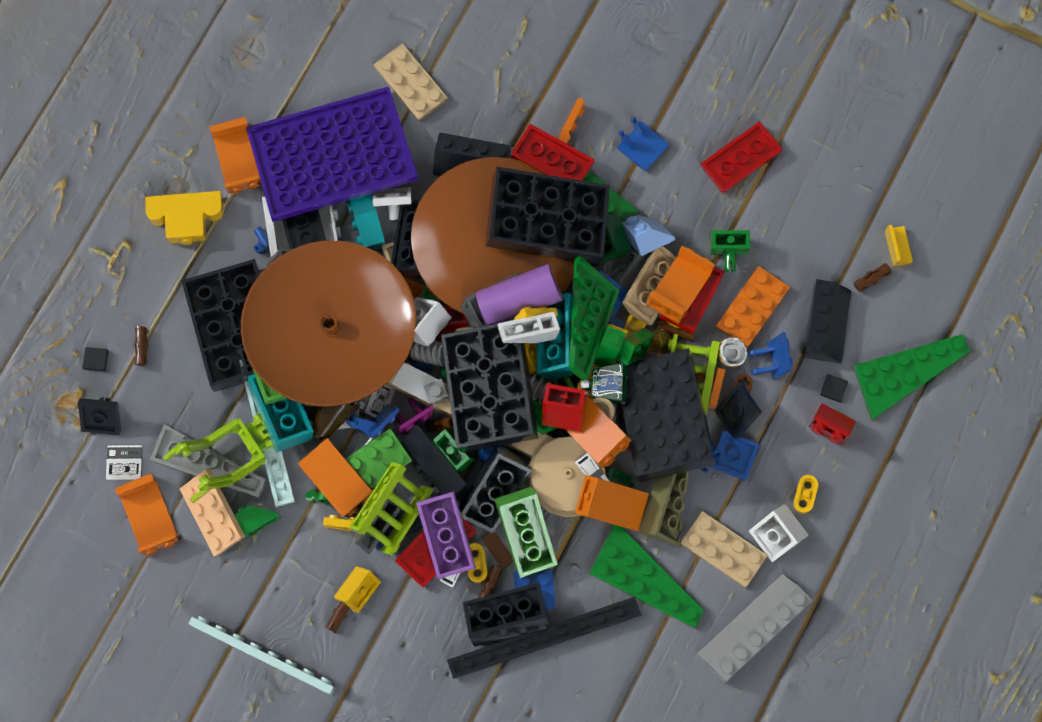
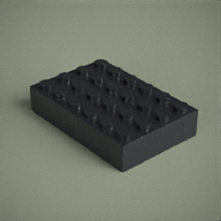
M497 166L492 178L485 247L572 261L576 257L581 256L588 263L598 265L604 257L610 185Z
M255 259L181 280L208 381L213 392L244 384V382L248 381V376L254 375L253 367L250 362L246 361L247 355L241 335V318L247 295L260 275ZM239 360H242L243 366L241 367Z
M498 324L441 335L456 448L462 453L539 438L525 343H503Z
M687 348L635 361L627 365L626 404H621L627 436L632 440L629 446L637 479L640 482L715 465L716 459L695 363L690 349Z

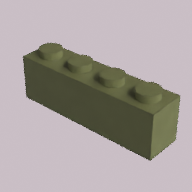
M689 471L654 479L638 533L650 539L680 547L681 540H678L679 530L682 531L683 525L680 522L681 510L684 511L685 509L683 493L687 492Z

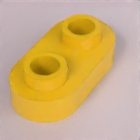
M805 475L798 482L793 501V507L798 513L806 514L813 508L818 490V480L814 476ZM810 483L811 488H805L804 484ZM800 501H804L806 503V507H801L799 504Z
M472 543L470 544L471 552L477 551L479 555L473 557L476 568L467 571L468 577L474 583H481L487 578L485 552L480 544ZM476 570L481 571V575L479 577H476L474 575V572Z

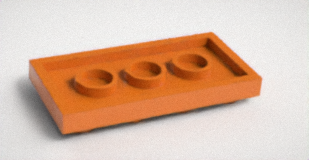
M758 266L715 328L729 337L740 339L744 346L748 348L790 287Z

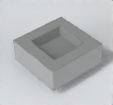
M442 379L423 386L431 405L449 398Z

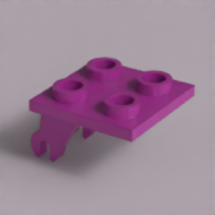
M409 398L408 403L417 415L406 422L401 414L397 413V420L401 424L397 430L398 435L401 433L406 435L417 423L420 422L422 425L431 419L430 417L435 409L433 405L422 411L415 401Z

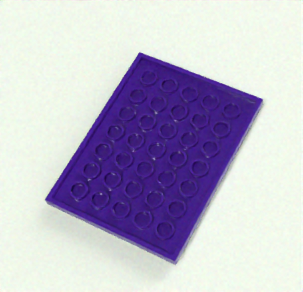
M389 86L246 127L272 222L418 180Z

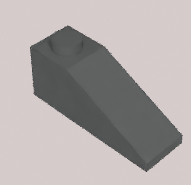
M389 499L382 506V509L394 518L401 510L400 507ZM378 515L372 522V526L382 534L390 526L389 523ZM366 532L364 535L358 533L354 543L367 554H370L379 540Z

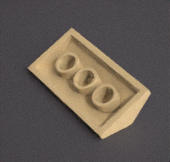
M664 246L650 253L622 302L631 316L648 325H652L659 312L646 305L648 296L652 290L656 289L676 259V256Z

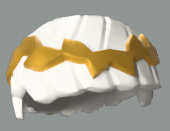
M727 337L719 345V359L727 367H738L747 358V348L740 339Z

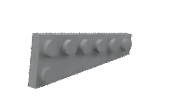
M163 425L150 458L152 462L195 477L205 469H211L214 477L231 474L241 467L208 448L192 452L187 457H184L182 454H176L170 460L165 461L163 457L178 443L192 440L167 425ZM251 472L233 485L227 486V488L260 498L266 480Z

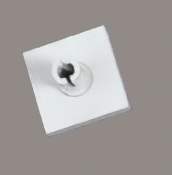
M412 187L389 188L373 194V206L388 205L390 220L398 219L399 205L411 204Z

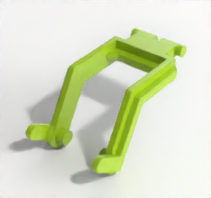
M260 414L253 417L255 421L250 424L244 425L241 419L235 418L205 438L180 442L163 457L165 461L170 460L176 454H182L184 457H187L192 452L207 449L230 433L239 434L252 454L250 462L231 474L209 478L206 474L200 477L199 481L201 484L198 485L200 491L190 499L192 503L197 502L212 489L233 485L265 464L267 459L263 452L273 447L268 433L265 435L263 433L266 431Z

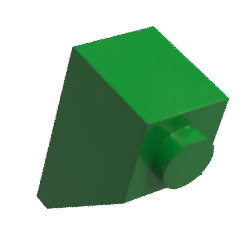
M607 326L594 364L601 367L613 365L626 333Z
M243 506L234 515L247 539L281 518L275 511L253 506Z

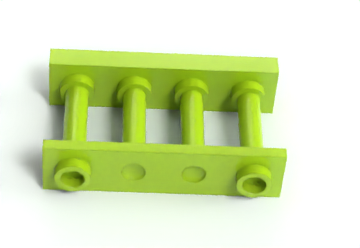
M674 334L673 340H669L668 351L675 352L676 350L689 348L691 353L706 355L709 358L708 365H695L696 372L706 376L705 382L700 383L699 386L707 416L720 342L712 341V345L707 346V348L677 343L678 334Z
M391 462L349 527L354 532L362 535L368 532L384 544L380 551L391 556L399 549L401 541L419 514L416 503L430 499L434 491L432 488L423 485L418 488L404 477L406 468L394 462ZM398 482L415 494L410 505L393 493V489ZM387 499L405 511L399 521L382 509ZM377 515L394 527L389 537H386L372 526V522Z

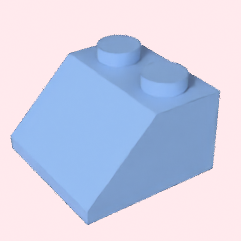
M640 215L631 216L622 222L629 243L641 256L675 240V237L661 222Z

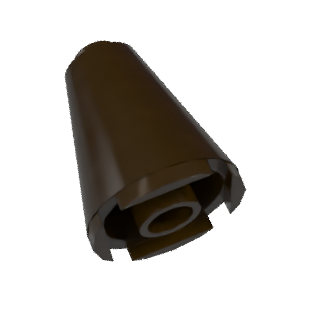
M355 402L339 406H319L312 425L313 436L320 440L329 438L359 409L361 404H354Z

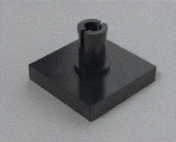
M737 384L714 410L732 437L739 439L762 413L743 384Z
M101 397L99 400L79 398L78 410L81 432L120 435L121 424L118 402L111 401L109 398L104 400V397Z

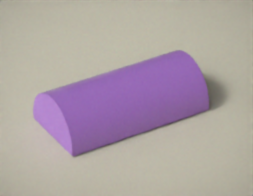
M549 264L476 292L477 302L487 325L514 320L520 311L526 307L537 309L563 301Z
M455 492L417 502L437 579L475 569L476 566Z

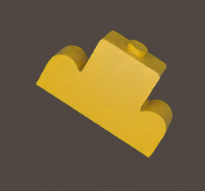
M221 191L145 197L148 219L155 226L165 224L166 238L171 244L181 243L182 245H190L192 242L205 241L206 218L210 221H219L224 215V201Z

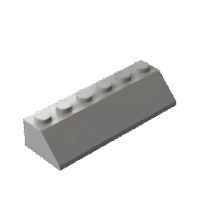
M782 574L700 650L697 655L725 683L813 600L797 584Z

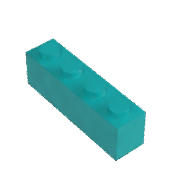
M372 194L351 199L347 206L349 213H354L355 219L352 220L354 231L358 230L360 235L356 237L358 244L373 251L382 249V246L386 244L376 208L373 206Z

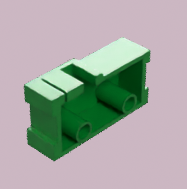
M642 328L625 338L616 360L627 366L633 361H637L638 358H642L647 354L655 334L646 328Z

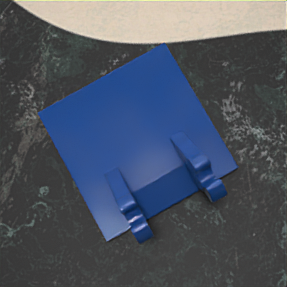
M633 116L631 122L633 123L634 130L629 135H625L623 130L618 132L622 142L617 149L643 171H646L670 144L642 121L637 122L636 117Z
M782 332L768 342V348L748 352L749 357L771 354L773 366L753 369L751 371L752 375L772 373L773 380H777L792 370L793 361L789 355V340L786 338V332Z
M387 404L372 420L352 415L353 422L347 420L346 424L359 429L363 434L374 438V436L378 437L384 431L383 427L388 422L391 423L397 418V413L400 410L395 406Z

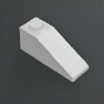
M554 312L498 323L497 325L503 343H539L556 339L560 330Z

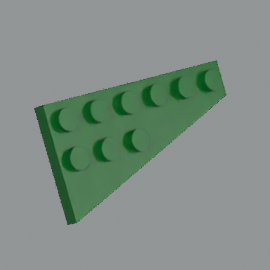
M964 334L854 365L853 368L871 421L967 355L970 351Z

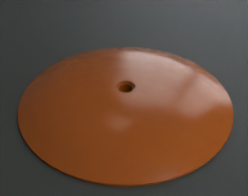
M487 157L460 164L439 177L429 187L418 204L411 232L412 252L417 269L429 289L442 302L462 314L464 313L460 306L463 304L465 297L501 281L511 274L518 273L521 275L549 264L561 294L567 289L574 278V261L485 247L492 178L497 166L543 174L520 160Z
M334 240L302 245L274 260L263 270L252 285L245 300L241 318V335L244 350L251 366L262 381L278 394L290 400L321 407L345 405L361 400L387 384L397 374L407 359L413 345L414 330L416 329V310L412 293L397 268L385 257L365 246ZM328 323H334V326L331 328L325 327Z

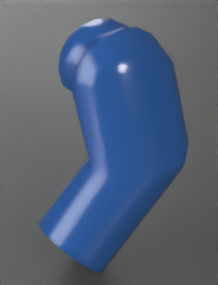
M260 226L254 230L255 235L259 239L256 246H254V251L258 254H264L268 249L269 242L267 234Z
M410 350L408 357L414 368L432 371V364L413 360Z

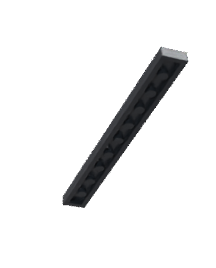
M632 597L550 625L551 628L519 635L448 659L447 662L453 679L640 617L641 613L636 598Z

